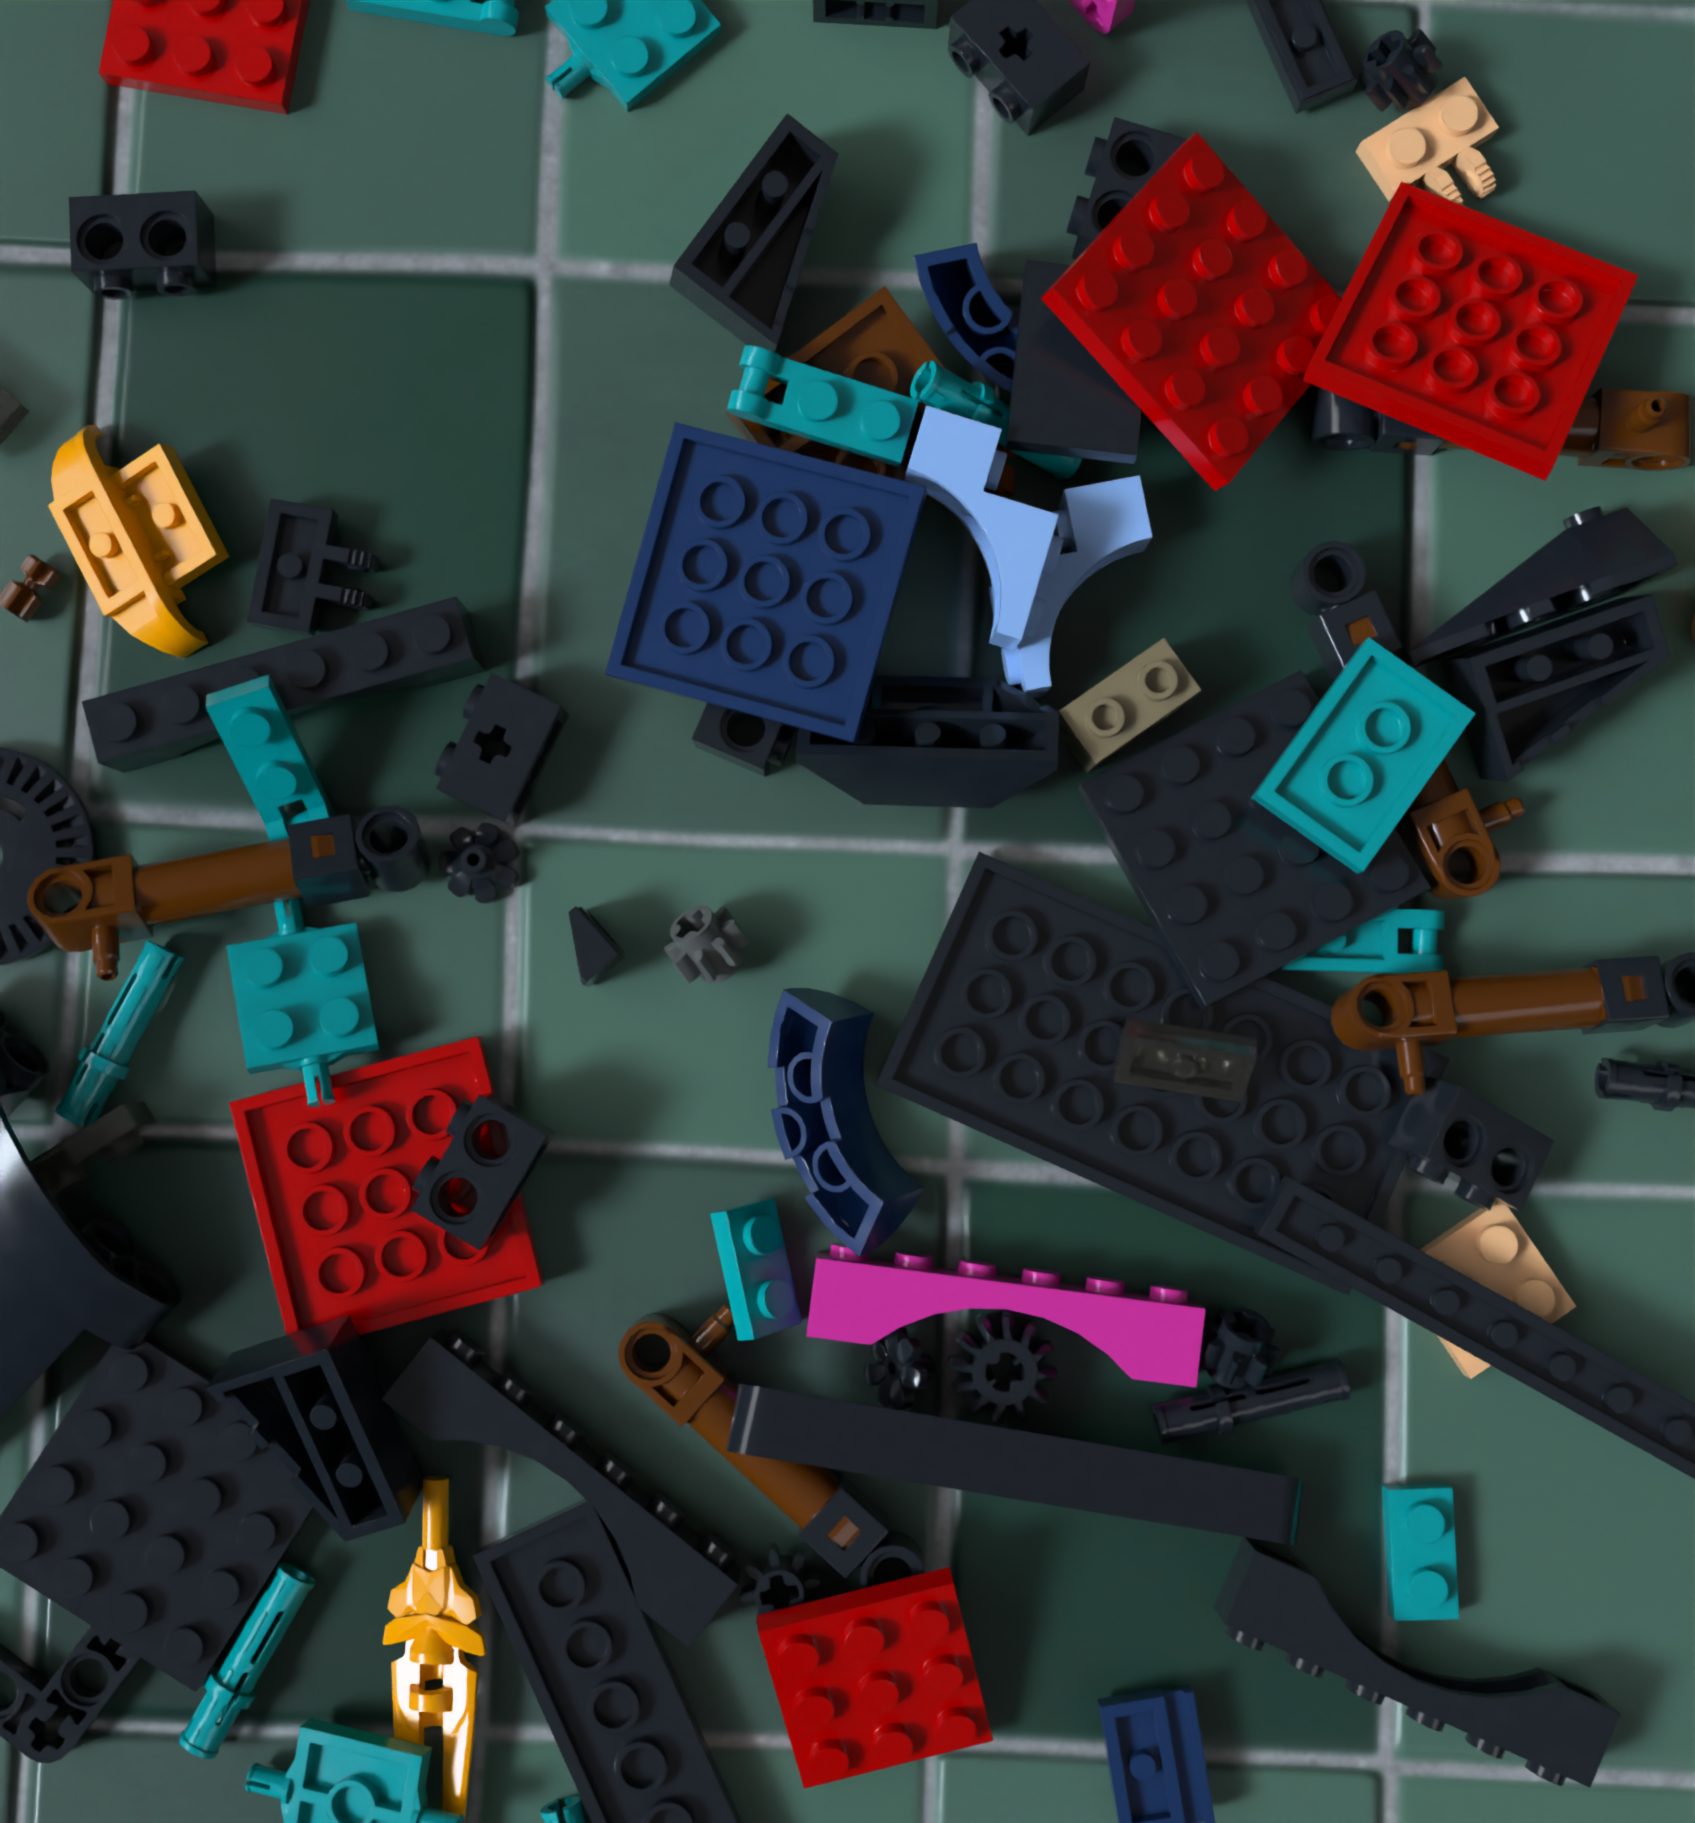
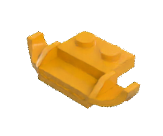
M87 425L57 450L51 476L54 501L48 507L103 615L112 617L130 635L170 655L186 658L209 642L204 632L194 628L180 612L177 605L186 600L181 588L230 556L172 446L159 443L122 469L104 464L96 447V440L102 434L97 425Z

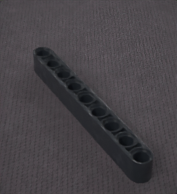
M738 1384L727 1445L728 1452L1297 1546L1304 1482L1302 1478L753 1385Z

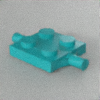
M552 0L545 6L547 17L567 39L572 56L550 75H547L545 79L551 89L556 91V95L563 100L570 91L589 76L595 82L608 88L628 112L721 34V23L701 0Z
M300 898L288 900L291 914L289 917L285 901L274 902L279 932H275L265 939L226 945L247 1071L249 1074L281 1068L303 1071L308 1100L307 1106L321 1107L317 1089L318 1081H320L324 1105L326 1106L336 1101L329 1071L330 1065L337 1063L346 1056L380 1049L356 922L321 929L304 927Z
M310 1718L300 1726L295 1759L288 1771L254 1763L246 1777V1780L249 1781L245 1784L247 1792H254L281 1800L284 1823L464 1822V1815L461 1813L456 1814L428 1807L426 1782L432 1747Z

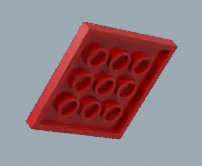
M1198 132L1182 143L1041 297L1042 301L1214 491L1232 481L1311 385L1303 381L1307 366L1341 301L1338 294Z
M1401 181L1307 366L1303 381L1546 481L1555 465L1639 275Z
M482 1036L330 1075L336 1101L326 1106L322 1099L320 1081L317 1082V1089L321 1107L307 1106L308 1100L304 1082L229 1102L286 1335L346 1315L351 1316L358 1334L362 1335L534 1289L545 1284L522 1191L491 1244L481 1250L474 1248L411 1210L420 1195L412 1190L413 1184L430 1157L434 1155L441 1160L454 1137L447 1134L446 1129L462 1102L468 1099L474 1103L478 1095L488 1093L498 1098ZM496 1120L489 1121L481 1132V1144L484 1150L492 1156L502 1157L510 1148L505 1125ZM458 1177L451 1182L447 1193L451 1206L461 1213L472 1212L477 1203V1191L470 1181Z

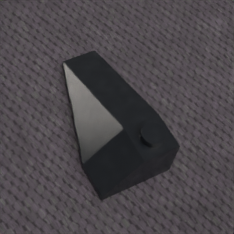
M1601 506L1584 510L1563 520L1566 528L1563 532L1543 545L1399 659L1414 669L1628 594L1678 565L1674 553L1628 508L1607 515L1603 514Z

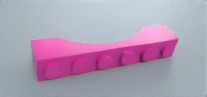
M831 1243L830 1253L817 1252L806 1337L872 1345L896 1329L934 1314L970 1308L1007 1309L1045 1318L1080 1334L1109 1355L1131 1379L1189 1387L1197 1386L1206 1309L1196 1301L1188 1300L1189 1290L1153 1284L1150 1285L1149 1295L1124 1292V1281L1096 1276H1087L1085 1287L1060 1283L1061 1273L1035 1268H1023L1022 1278L996 1275V1264L974 1260H959L958 1270L932 1267L933 1256L913 1252L896 1251L894 1262L869 1259V1253L859 1257L842 1243Z

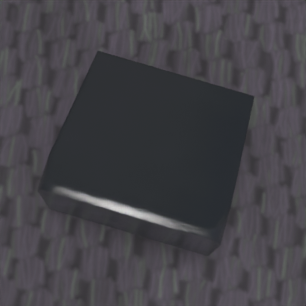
M575 906L568 913L582 985L591 987L625 957L623 955L625 952L587 909Z

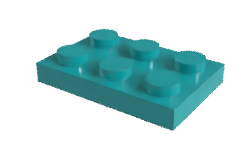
M1368 637L1358 647L1251 798L1357 874L1361 873L1366 869L1476 713Z

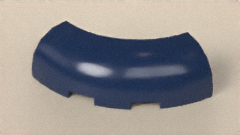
M977 243L914 255L913 258L920 285L927 303L943 332L960 354L976 370L994 384L1011 393L1019 320L1012 314L1013 312L1004 304L994 290L980 259Z
M811 988L783 989L775 1012L768 1054V1068H775L778 1108L771 1109L776 1135L785 1160L793 1158L802 1180L811 1193L805 1197L808 1204L825 1226L843 1244L860 1257L882 1245L900 1227L914 1208L924 1189L891 1155L879 1135L868 1106L864 1084L863 1059L867 1033L874 1012L830 992Z

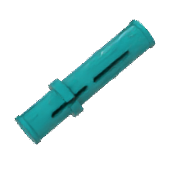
M931 360L930 363L925 362L918 369L910 387V396L914 400L923 402L936 409L1001 428L1002 431L998 444L1005 448L1010 405L997 399L991 387L978 381L971 384L944 369L934 360ZM1009 450L1013 454L1019 455L1048 471L1059 480L1070 478L1079 468L1082 458Z
M146 940L134 968L110 1008L100 1031L96 1034L91 1046H83L78 1056V1059L82 1062L68 1090L54 1110L56 1114L79 1126H85L88 1129L95 1127L103 1106L110 1093L114 1090L118 1080H125L131 1067L127 1064L139 1039L144 1034L164 997L167 987L185 959L183 956L150 940Z
M288 1562L278 1563L275 1574L252 1614L247 1619L220 1669L215 1668L211 1670L204 1683L207 1692L187 1727L178 1738L180 1739V1745L191 1754L204 1759L216 1758L222 1742L241 1709L250 1708L255 1700L257 1691L254 1686L277 1646L281 1643L285 1632L308 1592L313 1589L316 1583L313 1576L302 1568Z

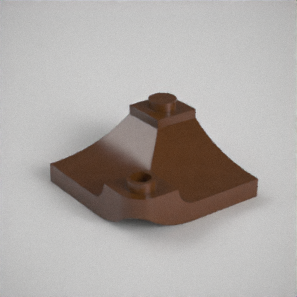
M885 286L788 358L912 398L910 396V387L914 375L925 362L930 363L931 360H934L943 367ZM769 379L764 398L781 405L787 385ZM918 402L902 462L898 467L745 420L729 412L726 415L747 441L904 481L926 404Z

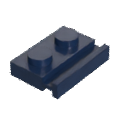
M1190 1684L1180 1685L1179 1689L1162 1691L1160 1688L1097 1699L1117 1823H1215L1194 1692Z

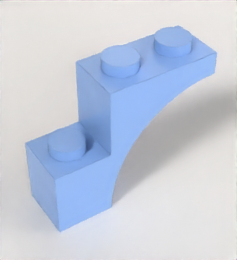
M926 405L904 481L925 486L927 495L947 507L973 536L986 561L993 589L994 615L989 643L1013 651L1022 640L1023 634L1034 637L1038 628L1045 599L1035 597L1041 573L1052 576L1061 552L1064 538L1053 535L1059 515L984 492V488L996 491L1004 468L1007 453L996 450L1002 429Z
M1140 475L1065 489L1059 503V510L1052 511V513L1059 515L1053 535L1064 538L1062 548H1067L1068 553L1059 555L1052 576L1041 573L1035 597L1045 599V604L1034 637L1023 634L1022 640L1013 651L1006 648L1001 649L1007 684H1018L1019 690L1028 694L1031 698L1046 696L1052 686L1049 670L1051 637L1056 619L1064 603L1096 571L1123 557L1144 552L1152 539ZM989 587L991 608L994 615L993 589Z

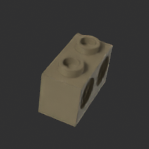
M1163 638L1059 710V734L1088 774L1188 704L1201 689L1165 638Z

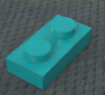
M775 1198L756 1200L710 1213L738 1341L755 1340L802 1324Z
M1446 1482L1382 1485L1388 1615L1394 1621L1459 1619L1453 1488Z

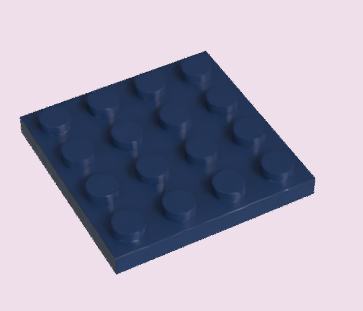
M675 422L605 674L620 680L857 744L927 496L926 487Z

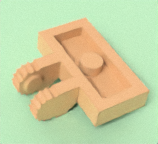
M1463 77L1361 141L1355 152L1389 202L1392 201L1402 181L1412 186L1419 184L1427 192L1463 205L1458 187H1455L1454 181L1448 172L1442 169L1451 164L1463 183H1466L1468 189L1476 198L1480 197L1481 199L1494 191V187H1496L1494 173H1492L1491 167L1486 164V160L1481 152L1475 148L1491 139L1499 129V126L1466 77Z

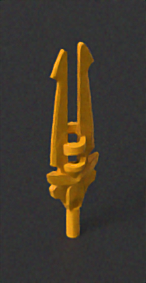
M428 1476L423 1478L422 1546L417 1550L415 1562L412 1564L406 1580L391 1590L387 1609L396 1618L385 1626L383 1645L406 1641L404 1656L391 1662L394 1737L424 1745V1728L431 1726L443 1727L442 1810L463 1814L465 1822L475 1734L478 1670L466 1660L464 1651L484 1656L486 1655V1646L483 1633L474 1623V1621L482 1616L479 1596L464 1583L455 1561L453 1547L451 1544L448 1545L449 1477ZM433 1679L443 1680V1688L425 1690V1681Z

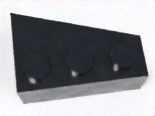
M787 113L674 264L669 285L746 345L758 346L774 352L778 345L838 153Z
M1648 594L1618 598L1445 659V667L1455 698L1476 713L1465 730L1480 778L1508 782L1524 770L1522 766L1551 744L1559 743L1573 732L1572 728L1600 706H1607L1671 655L1653 595Z
M350 1315L230 1354L205 1389L219 1404L226 1399L252 1428L248 1436L261 1450L268 1446L294 1474L290 1482L345 1542L406 1523L423 1488V1478L391 1407L381 1400L385 1393Z

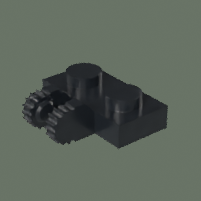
M271 498L246 622L255 627L313 637L316 634L322 602L341 608L370 611L371 595L357 588L326 585V577L329 564L362 574L377 573L380 559L371 553L333 546L339 516L333 509Z

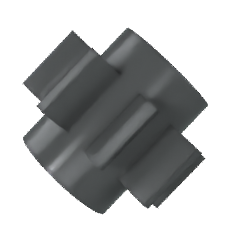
M695 906L683 912L673 922L670 936L674 942L665 946L664 950L687 983H692L700 976L704 982L716 984L727 980L739 969L743 960V955L739 948L748 944L749 939L725 906L718 909L715 914L707 906Z

